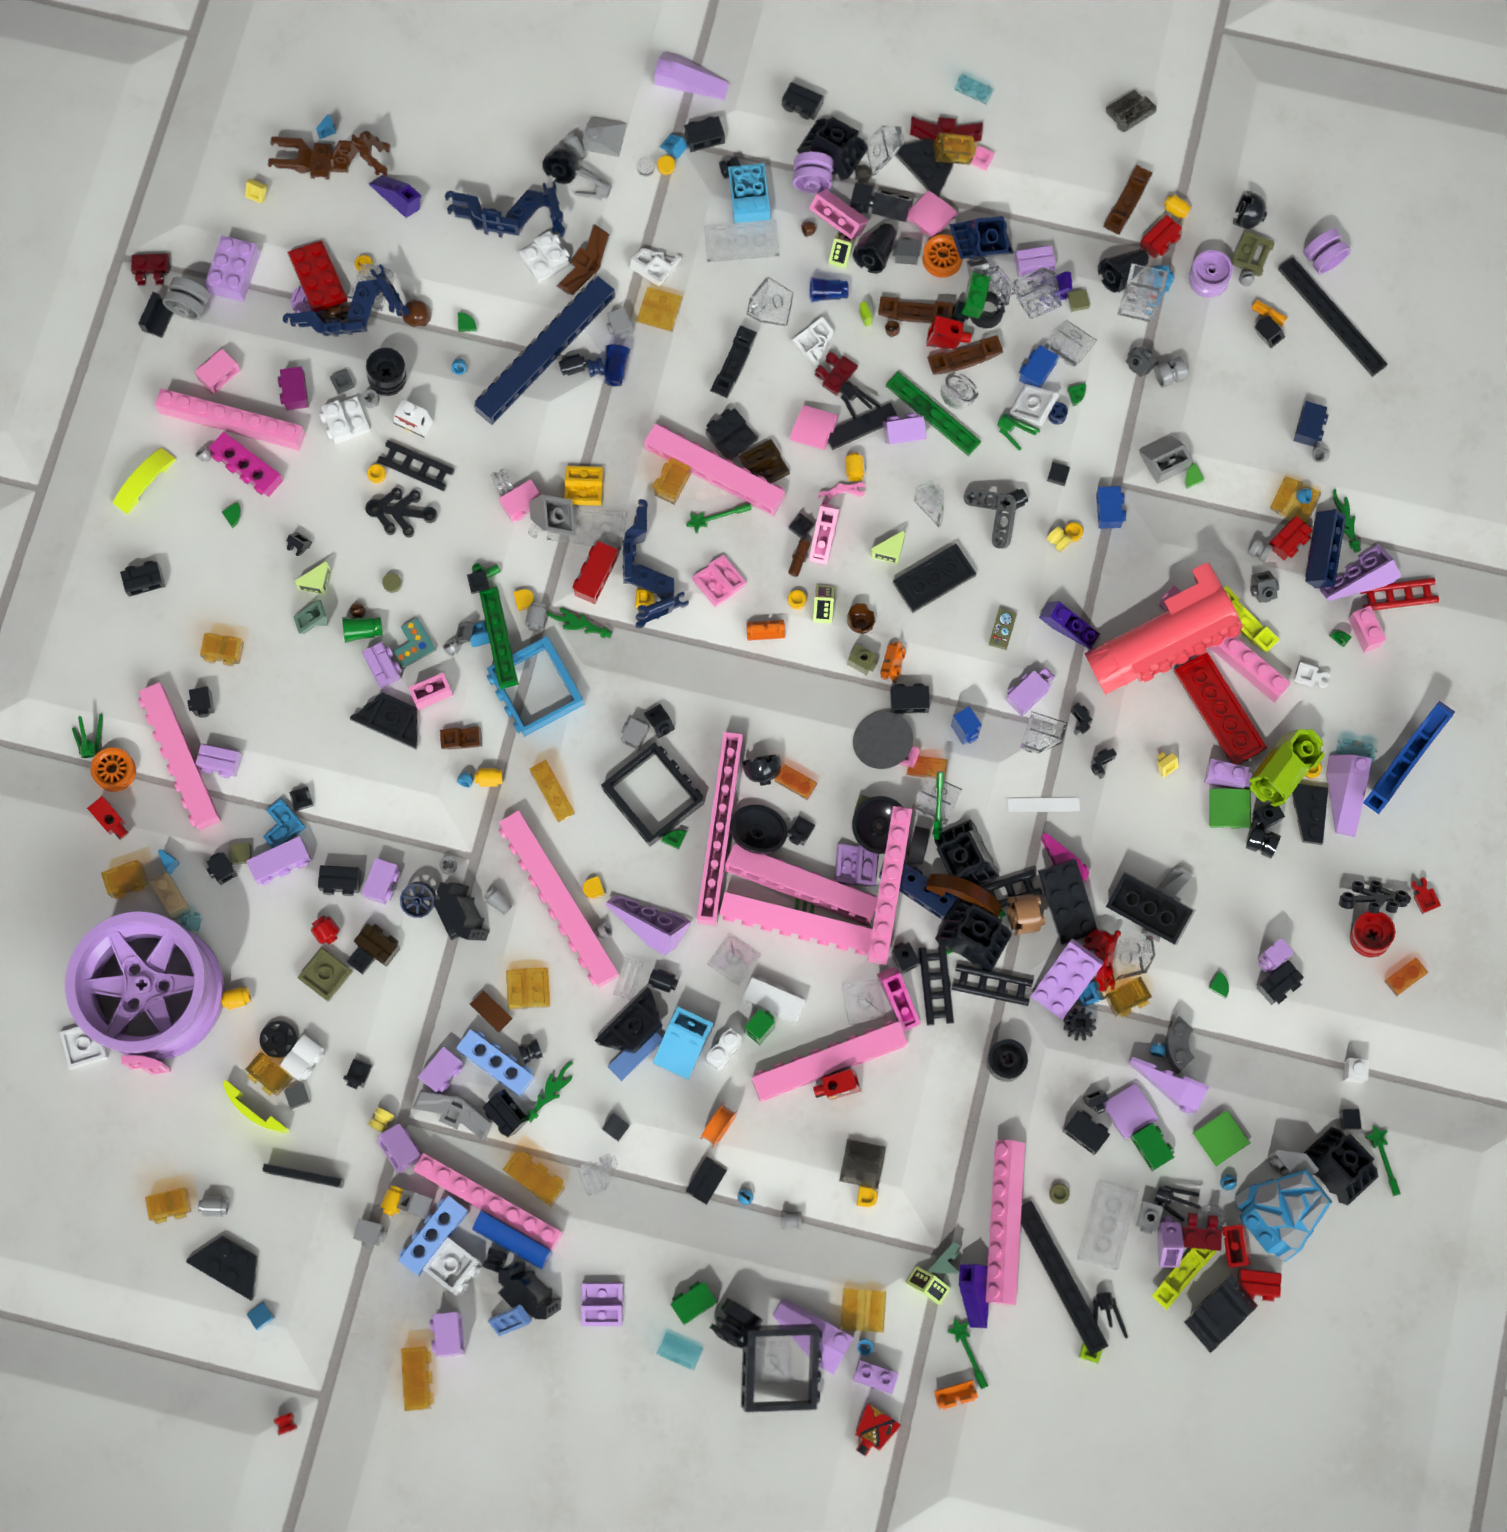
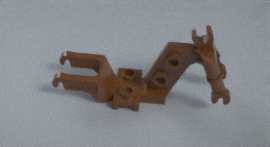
M369 131L360 133V138L352 135V141L339 140L334 150L332 144L314 143L312 151L301 138L274 136L270 140L272 146L278 144L279 147L296 148L299 152L297 159L294 160L269 158L268 167L274 165L276 168L292 169L300 174L310 172L311 179L323 177L329 180L330 172L348 173L349 165L356 153L360 151V157L375 169L376 175L383 173L384 176H387L388 168L378 162L371 155L373 145L377 148L378 152L385 150L389 153L391 146L389 143L381 142L378 137H375Z

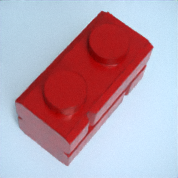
M1165 215L1141 239L1140 247L1154 259L1159 255L1164 256L1169 250L1168 246L1172 243L1176 244L1180 240L1182 227L1174 222L1171 217Z
M1295 516L1270 541L1269 544L1273 546L1272 551L1284 561L1288 557L1292 559L1299 551L1297 548L1301 544L1305 546L1309 542L1312 529L1298 516Z
M1245 1224L1222 1227L1223 1236H1225L1224 1243L1228 1268L1251 1265Z
M1250 1269L1238 1270L1237 1281L1252 1299H1254V1296L1262 1297V1301L1274 1302L1275 1298H1280L1281 1273Z

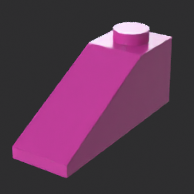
M1044 833L1041 840L1053 865L1075 858L1083 883L1086 882L1090 874L1086 864H1082L1078 857L1050 835Z
M891 967L878 973L877 977L897 1021L900 1022L903 1032L920 1025L921 1023L900 972L895 967Z

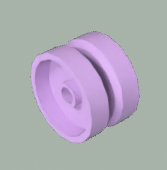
M804 152L794 158L793 186L797 190L806 193H819L832 187L833 159L830 156L820 152Z
M1336 228L1324 232L1304 249L1303 254L1309 262L1314 261L1313 267L1318 274H1324L1335 268L1352 251L1346 241L1340 242L1342 236Z
M1207 250L1201 252L1195 258L1189 274V283L1192 290L1203 297L1213 298L1221 295L1228 286L1233 273V265L1230 259L1220 251Z

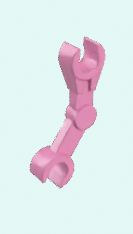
M862 482L851 485L840 483L828 492H820L818 499L826 496L827 499L822 501V503L828 504L830 498L843 492L863 496L865 491L860 492L857 488H865V484Z

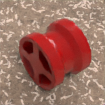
M293 1413L273 1419L274 1424L278 1426V1436L298 1429L297 1425L293 1422Z

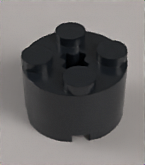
M1013 1039L1001 1040L995 1043L987 1056L988 1071L994 1078L1004 1082H1012L1019 1078L1028 1064V1056L1024 1046ZM1007 1056L1010 1057L1011 1063L1005 1064L1004 1059Z

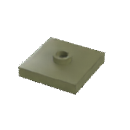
M322 947L297 978L329 1002L353 971Z

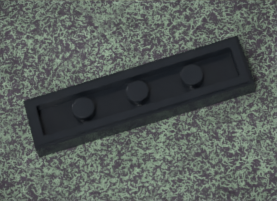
M891 403L835 427L833 433L830 432L828 443L832 450L883 428L882 421H887V417L896 416L897 413Z
M264 1164L262 1169L266 1174L337 1188H343L345 1182L340 1178Z

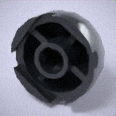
M556 147L546 154L542 167L548 177L551 175L553 178H556L554 179L555 182L569 184L577 175L575 171L579 170V159L570 149Z
M1246 191L1248 195L1243 194L1235 209V212H1238L1237 220L1233 218V224L1241 228L1251 229L1266 219L1267 212L1265 211L1266 205L1263 198L1256 193Z
M779 754L755 757L756 759H753V761H750V759L742 761L746 777L752 782H759L760 786L771 784V780L777 778L781 771Z

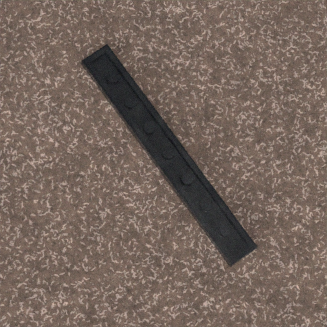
M1294 257L1279 266L1278 270L1372 377L1387 367L1388 364Z
M1030 1201L1022 1205L1021 1226L1090 1356L1105 1349L1109 1345L1033 1202Z

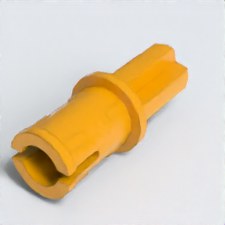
M1258 300L1254 302L1251 308L1264 317L1269 315L1280 327L1284 325L1288 318L1274 310V307L1271 308Z

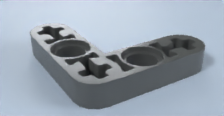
M979 489L967 490L963 496L964 502L967 505L996 510L992 544L998 549L1007 548L1012 537L1016 511L1015 497L1009 494ZM970 495L978 496L981 498L980 500H972L970 499ZM988 495H992L994 498L992 505L986 503ZM1007 500L1010 502V505L1006 506L1004 501ZM1003 516L1008 519V524L1005 527L1000 524ZM999 529L1006 530V533L999 532ZM1002 537V539H1004V543L998 541V538Z

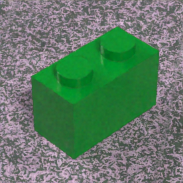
M972 273L968 280L961 314L979 319L984 310L991 277Z
M760 1009L745 1026V1034L760 1046L775 1029V1017L767 1010L763 1012Z
M1153 1123L1131 1137L1132 1142L1152 1172L1175 1158L1172 1146L1169 1143H1165L1162 1138L1164 1135L1158 1126L1155 1127Z
M697 1281L689 1287V1292L684 1295L681 1292L672 1298L673 1302L670 1305L683 1325H686L717 1304L716 1299L705 1282L700 1284Z

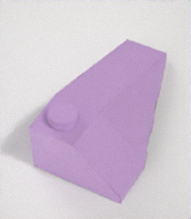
M1353 754L1329 756L1326 778L1329 784V796L1332 802V814L1337 834L1356 836L1372 758Z
M1135 1057L1129 1060V1064L1172 1103L1180 1107V1111L1186 1114L1197 1112L1209 1086L1186 1076L1184 1078H1177L1174 1072L1170 1070L1158 1071L1156 1065Z

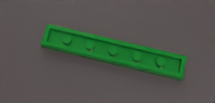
M897 372L886 383V387L920 416H924V419L968 457L981 444L977 437L900 372Z
M497 586L492 587L488 591L479 593L498 684L501 690L519 685L499 589Z

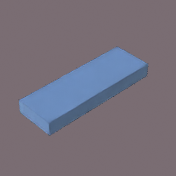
M656 1032L635 1054L623 1051L608 1068L623 1081L661 1044L663 1038Z
M521 1304L488 1319L489 1324L498 1336L524 1327L533 1321Z

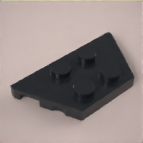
M931 139L893 147L892 153L927 190L940 197V193L953 169V163Z
M382 692L375 697L374 701L363 706L364 708L358 713L351 715V721L417 750V707Z
M647 987L594 1040L599 1046L635 1054L663 1026L650 988Z
M221 1236L186 1260V1263L253 1301L254 1282L256 1281L255 1271L258 1256Z

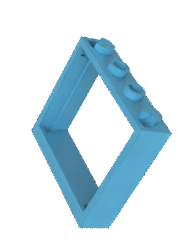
M548 636L512 654L514 664L517 665L545 650L573 701L527 726L524 725L505 689L500 690L495 665L493 664L487 668L489 674L486 677L491 685L495 684L498 689L495 691L500 701L504 700L506 704L504 709L509 717L513 716L515 720L513 725L517 733L521 732L524 737L584 706L583 698Z

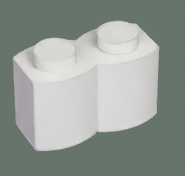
M732 1028L725 1031L719 1040V1044L713 1046L708 1052L707 1063L717 1071L723 1069L728 1063L730 1056L739 1050L742 1044V1036Z
M303 1035L284 1058L280 1067L300 1082L303 1079L306 1080L312 1073V1066L315 1063L318 1064L323 1059L324 1049Z

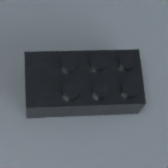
M1127 872L1123 873L1106 905L1110 910L1174 945H1177L1196 911Z

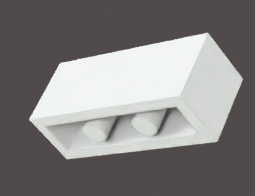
M752 977L742 1002L763 1011L767 1010L772 1015L797 1025L806 1004L803 996L795 992L792 994L785 992L786 989L776 984L771 986L767 984V980L761 977L756 979Z

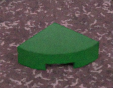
M458 313V331H477L473 318L465 313Z
M1085 383L1067 388L1073 407L1083 400L1086 393Z
M238 502L222 511V514L232 528L238 524L241 515V508Z
M1333 630L1329 635L1342 647H1345L1352 638L1341 630Z
M672 831L666 834L661 842L679 850L687 831Z
M1219 971L1208 989L1225 999L1229 993V984L1226 977Z

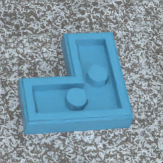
M280 798L266 810L278 825L263 837L272 848H275L292 840L306 827Z

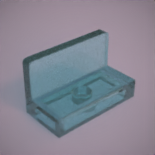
M667 1332L656 1354L694 1371L703 1348Z

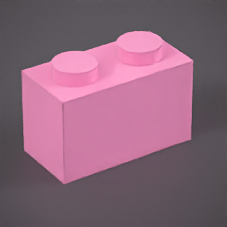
M221 349L219 352H215L209 361L201 364L197 368L195 375L214 394L240 371V368Z
M530 479L500 497L499 501L511 522L522 520L530 512L529 501L541 494Z
M1371 606L1352 613L1349 622L1363 652L1381 647L1386 638Z
M444 673L408 687L418 711L453 696Z

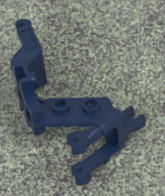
M555 181L552 182V188H547L546 183H543L544 193L526 190L505 217H502L501 211L496 209L483 208L482 210L477 196L454 191H447L445 193L446 201L452 197V203L469 207L451 204L447 208L448 214L454 211L455 217L469 219L476 230L484 229L485 235H488L490 231L498 233L500 238L503 237V233L519 236L521 228L543 206L548 207L550 210V218L553 223L552 233L557 234V232H560V237L565 235V228L561 223L564 217L563 212L559 208L560 203L557 199Z
M380 264L378 265L381 269L380 274H376L374 269L370 270L371 274L376 277V280L357 282L346 323L340 322V320H330L327 323L323 315L315 311L286 313L283 315V322L288 323L290 318L291 326L295 327L298 324L301 328L312 327L316 332L322 333L324 336L333 335L336 337L340 334L353 335V333L368 332L367 324L375 298L382 292L389 303V311L391 313H394L396 309L397 316L401 317L402 311H404L406 316H409L410 310L404 306L399 293H397L386 275V269Z
M640 499L638 504L643 506L637 507L634 525L624 535L622 550L623 584H632L658 595L661 601H656L648 606H638L637 610L643 613H639L635 617L636 620L641 621L636 622L635 626L637 628H643L647 622L659 619V617L671 613L674 609L684 608L689 604L688 600L685 602L679 600V598L685 596L684 592L678 593L674 597V578L641 564L634 563L636 545L645 541L647 533L648 503L646 500Z

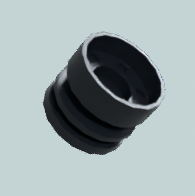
M392 348L376 349L369 355L366 361L369 386L381 396L395 395L406 384L405 362L398 351Z
M727 1298L721 1307V1311L727 1315L726 1318L723 1319L718 1316L714 1318L722 1325L718 1327L711 1323L709 1328L714 1331L717 1337L729 1345L743 1349V1342L740 1341L743 1337V1326L761 1325L763 1319L737 1302Z

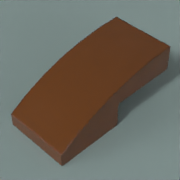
M479 726L465 729L457 727L440 730L441 749L482 747L481 728Z
M484 990L469 1003L498 1033L513 1019Z

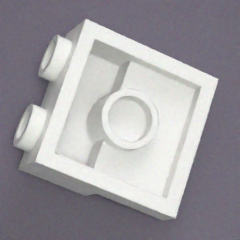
M550 231L534 239V244L519 252V256L538 284L569 266L568 258H570L568 251L565 248L561 249L558 245L560 244L559 238L556 234L552 235Z
M357 396L340 403L337 400L321 406L323 411L320 412L323 423L327 422L329 428H326L329 439L333 438L335 444L370 432Z
M447 1237L423 1270L457 1296L459 1293L463 1294L466 1291L469 1279L471 1277L475 1278L481 1271L479 1266L482 1263Z

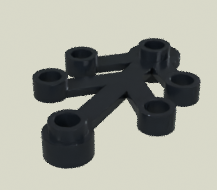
M393 488L391 493L380 500L372 499L367 502L365 506L366 513L370 517L378 518L384 526L387 535H393L396 532V527L388 521L384 514H391L407 538L414 535V529L411 525H408L402 516L420 518L426 523H433L438 517L433 507H426L423 511L405 508L412 502L417 503L421 500V495L417 490L411 491L407 497L394 506L386 505L392 500H400L403 494L400 488ZM400 492L399 496H394L393 494ZM414 494L418 495L416 499L412 498ZM378 507V510L372 511V508ZM432 514L433 518L428 519L427 516ZM388 527H393L392 531H387ZM407 529L412 530L409 534L405 533Z
M1376 880L1370 882L1369 889L1364 888V883L1354 881L1351 890L1367 896H1355L1350 892H1344L1340 896L1338 904L1342 908L1353 909L1355 903L1370 902L1367 910L1370 913L1378 914L1380 908L1387 902L1385 910L1389 913H1396L1398 907H1406L1410 903L1411 897L1403 890L1394 892L1382 887V883Z

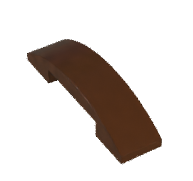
M1136 165L1113 211H1111L1103 225L1104 228L1120 235L1136 208L1153 172Z
M880 296L878 315L906 322L932 323L936 316L951 319L953 302L935 301V304L903 302L899 301V298Z
M998 335L980 340L979 344L947 354L941 352L929 356L927 359L933 375L945 374L988 361L1002 354L1003 349Z
M939 873L930 874L926 885L927 890L941 896L948 892L980 906L981 909L998 918L1001 903L982 887L956 876Z

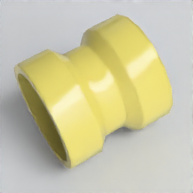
M1060 526L1056 527L1046 538L1049 543L1055 545L1059 552H1062L1073 540L1069 535L1064 534V530Z
M377 1107L374 1112L375 1116L373 1119H370L368 1125L383 1133L388 1130L387 1125L393 1120L394 1115Z

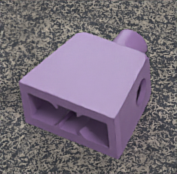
M1165 1216L1162 1218L1157 1235L1159 1267L1179 1268L1184 1250L1181 1224L1174 1222L1172 1216Z

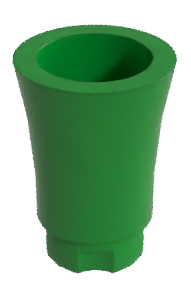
M342 617L345 643L383 635L381 617L374 619L373 617Z

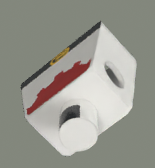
M403 399L394 414L393 423L425 438L433 421L424 408Z

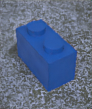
M1041 345L1037 350L1033 349L1028 358L1030 361L1027 365L1024 363L1019 371V374H1021L1019 381L1023 384L1041 388L1056 366L1059 356Z
M1121 486L1098 487L1096 492L1098 529L1121 528L1123 521H1126V511L1122 510L1125 496L1124 493H1121Z
M969 706L953 716L951 727L964 745L967 742L971 744L979 738L982 724Z

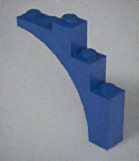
M1439 700L1377 781L1363 804L1377 814L1383 810L1407 775L1455 713L1454 710Z

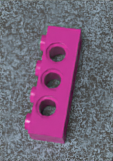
M224 431L209 447L212 453L211 457L216 462H223L228 471L233 474L235 472L239 474V478L247 485L249 483L252 484L254 490L260 495L264 493L270 497L283 482L281 475ZM229 453H235L234 456L227 457ZM243 464H249L246 468H241ZM263 474L260 479H255L256 475Z

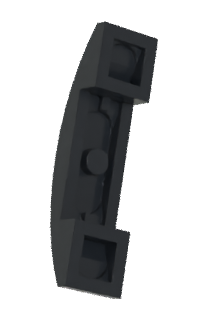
M740 325L720 373L717 374L710 392L728 398L747 361L757 332Z

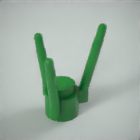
M1003 414L997 424L1001 428L999 432L1005 435L1019 451L1021 447L1007 433L1008 431L1012 432L1016 426L1033 435H1037V432H1040V429L1016 420L1007 414Z
M99 714L95 744L93 740L86 739L81 716L78 717L82 742L76 729L72 728L81 758H93L100 751L102 714Z

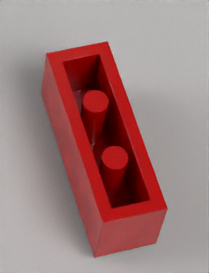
M597 541L595 546L591 547L588 554L590 557L581 567L580 572L582 574L579 579H575L572 586L575 596L593 604H596L619 557L618 549Z

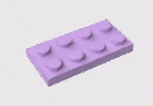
M1071 939L1030 997L1063 1020L1104 964V961L1074 939Z

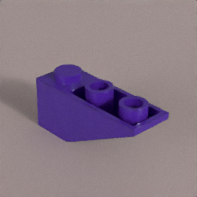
M383 175L369 183V186L405 218L419 211L422 195L410 184Z
M1060 601L1048 602L1039 616L1052 629L1088 649L1093 647L1100 635L1099 632Z
M960 1264L959 1288L970 1328H987L989 1303L986 1302L988 1266Z

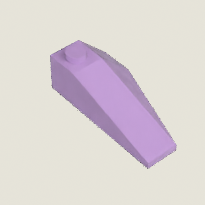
M663 52L658 59L654 73L655 85L725 100L729 83L681 55Z
M1377 544L1359 555V560L1354 565L1349 564L1345 568L1346 572L1336 576L1335 587L1321 588L1320 592L1327 601L1384 587L1400 578V572L1392 557L1380 544Z
M615 895L606 902V906L649 947L664 955H667L677 947L691 924V921L674 912L668 911V914L657 911L658 907L652 905L651 908L640 905L639 901L620 895Z
M782 1298L773 1315L780 1325L815 1324L822 1331V1342H819L822 1360L819 1363V1367L831 1374L835 1373L854 1337ZM810 1335L791 1336L801 1349L810 1356Z

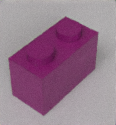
M302 366L280 369V376L277 379L279 388L282 387V393L279 394L281 405L284 404L287 411L308 408L306 380Z

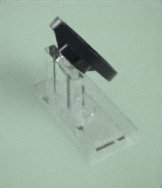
M998 265L983 270L982 275L991 277L989 285L995 291L996 296H992L990 293H987V296L1004 314L1006 312L1004 304L1005 306L1009 305L1010 296L1016 294L1017 287Z

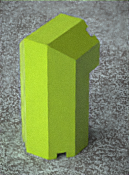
M1298 729L1283 734L1249 779V783L1252 782L1250 790L1260 801H1271L1270 805L1274 807L1284 804L1309 769L1317 767L1324 758V751H1321L1323 740L1313 729Z

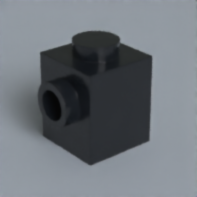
M855 182L850 207L860 214H868L869 207H873L874 196H872L873 186Z
M1269 315L1260 319L1254 326L1257 335L1270 349L1285 338L1282 329Z
M208 686L189 690L190 700H187L189 711H192L195 716L200 718L208 717L210 714L215 713L212 693Z
M1270 802L1255 810L1252 814V820L1255 825L1267 829L1281 822L1285 815L1280 806L1274 807L1270 805L1272 803Z
M224 852L221 854L216 853L210 857V860L206 861L209 866L206 869L212 879L215 878L220 885L238 876Z
M901 942L893 947L894 950H892L891 956L902 975L920 965V961L909 942L906 944Z

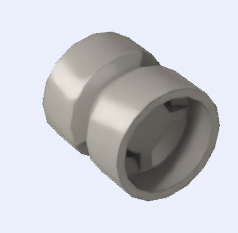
M1181 357L1169 360V363L1162 362L1154 366L1156 379L1162 388L1172 385L1173 381L1178 383L1188 378L1187 368Z

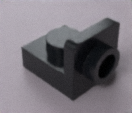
M661 704L644 713L658 738L669 734L675 729L669 715Z
M798 816L792 828L787 832L789 841L797 846L799 844L804 846L815 825Z
M353 1059L347 1075L343 1077V1080L347 1082L346 1086L356 1090L358 1087L364 1089L373 1066Z

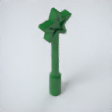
M750 503L743 504L734 509L703 518L704 513L698 516L690 513L691 521L686 523V526L694 527L695 533H698L700 527H707L705 522L734 513L739 514L752 510Z
M937 771L936 821L933 822L934 829L932 831V835H934L936 840L940 839V832L943 831L941 826V801L945 775L943 771Z
M1373 1126V1134L1367 1135L1366 1138L1373 1141V1148L1377 1146L1379 1148L1393 1196L1400 1195L1401 1192L1396 1178L1392 1174L1383 1145L1388 1144L1384 1138L1388 1130L1380 1132L1376 1126Z
M954 1319V1328L947 1332L955 1334L956 1342H959L961 1339L980 1388L988 1387L982 1371L979 1370L965 1338L970 1337L965 1330L969 1323L966 1322L960 1325Z

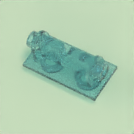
M966 75L958 77V83L954 89L984 104H987L994 91L990 86L977 82Z
M1343 738V741H1337L1341 747H1337L1336 755H1354V753H1358V756L1372 758L1371 762L1375 761L1376 755H1373V752L1378 753V750L1373 748V744L1362 742V745L1354 744V740Z
M188 910L187 914L182 915L180 925L190 932L191 930L199 931L202 920L201 914L194 912L193 915H190L191 910Z

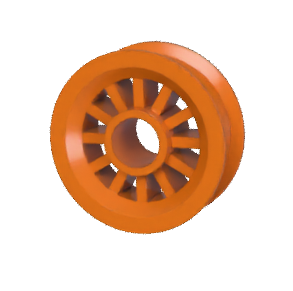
M937 235L929 239L925 244L922 261L925 269L931 275L945 278L958 272L962 265V259H960L952 236ZM944 254L947 257L941 258L939 255Z
M110 747L101 750L95 755L91 762L90 771L92 778L102 789L109 792H118L126 789L133 782L136 775V766L127 752L120 748ZM113 766H117L116 772L109 773Z
M725 1102L714 1114L700 1139L705 1138L711 1142L713 1148L722 1139L738 1111L734 1113L725 1107Z

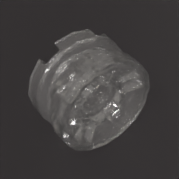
M505 468L500 469L497 473L493 472L490 474L500 497L514 489Z
M1216 1204L1204 1205L1196 1213L1198 1214L1197 1226L1199 1228L1207 1229L1208 1215L1218 1216L1216 1230H1220L1226 1221L1225 1212Z

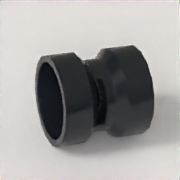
M737 156L731 157L728 161L723 160L719 162L720 171L724 179L729 178L728 167L741 166Z
M537 1039L532 1040L527 1045L521 1044L518 1046L524 1064L530 1063L534 1058H543ZM527 1047H529V1049H530V1052H531V1054H532L531 1057H530V1054H529V1051H528Z
M489 1247L488 1258L484 1261L482 1267L498 1273V1270L503 1268V1261H506L508 1254Z

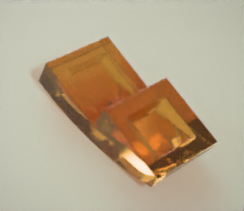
M918 756L914 768L908 767L906 775L920 778H937V771H943L946 775L948 759Z

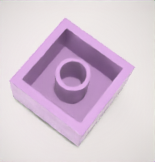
M918 413L905 414V418H900L898 415L889 416L887 421H882L886 444L927 439L924 416H919Z
M459 1312L433 1314V1319L430 1320V1330L434 1333L435 1340L431 1342L432 1352L440 1358L465 1355L462 1315Z

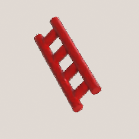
M1435 578L1393 582L1384 587L1361 592L1360 594L1367 593L1369 603L1363 604V608L1371 606L1372 610L1375 611L1439 603V596H1432L1430 585L1436 584ZM1422 587L1424 597L1413 598L1411 588ZM1404 589L1406 599L1395 600L1393 590ZM1385 591L1387 602L1376 603L1374 592Z

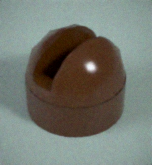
M811 221L801 224L802 233L805 237L812 236L816 232V226Z
M889 321L885 324V331L889 337H895L899 334L900 326L897 321Z
M354 603L350 607V614L353 618H362L365 615V608L361 603Z

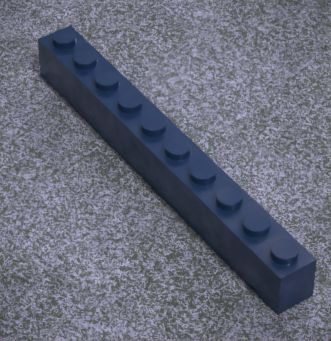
M599 276L595 280H591L587 284L586 289L576 295L574 302L570 306L567 305L562 310V314L551 321L548 329L542 331L538 335L537 340L533 344H529L520 357L518 356L514 359L512 366L508 370L505 369L501 373L500 378L489 385L487 392L475 400V411L493 425L615 298V289Z

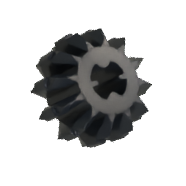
M1077 1008L1073 1009V1013L1068 1012V1018L1063 1020L1065 1024H1068L1063 1027V1030H1070L1067 1036L1071 1037L1074 1034V1041H1077L1079 1036L1082 1041L1086 1040V1035L1092 1037L1093 1033L1091 1031H1095L1097 1028L1095 1025H1092L1096 1022V1018H1089L1092 1012L1086 1015L1085 1008H1082L1080 1013ZM1082 1021L1084 1023L1082 1027H1076L1077 1022Z

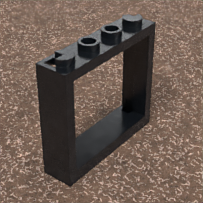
M653 743L601 784L604 793L649 847L704 805L702 799L704 796L700 793V790L698 788L694 789L690 785L692 783L690 778L686 774L682 775L678 769L680 767L673 759L670 761L666 756L668 754L661 745L658 747L656 743ZM655 755L694 803L652 835L616 792L614 787Z
M815 1324L743 1326L741 1408L745 1412L817 1410V1403L820 1402L818 1383L821 1382V1373L818 1370V1366L822 1360L821 1351L819 1350V1342H822V1331ZM810 1335L808 1400L754 1402L756 1337Z

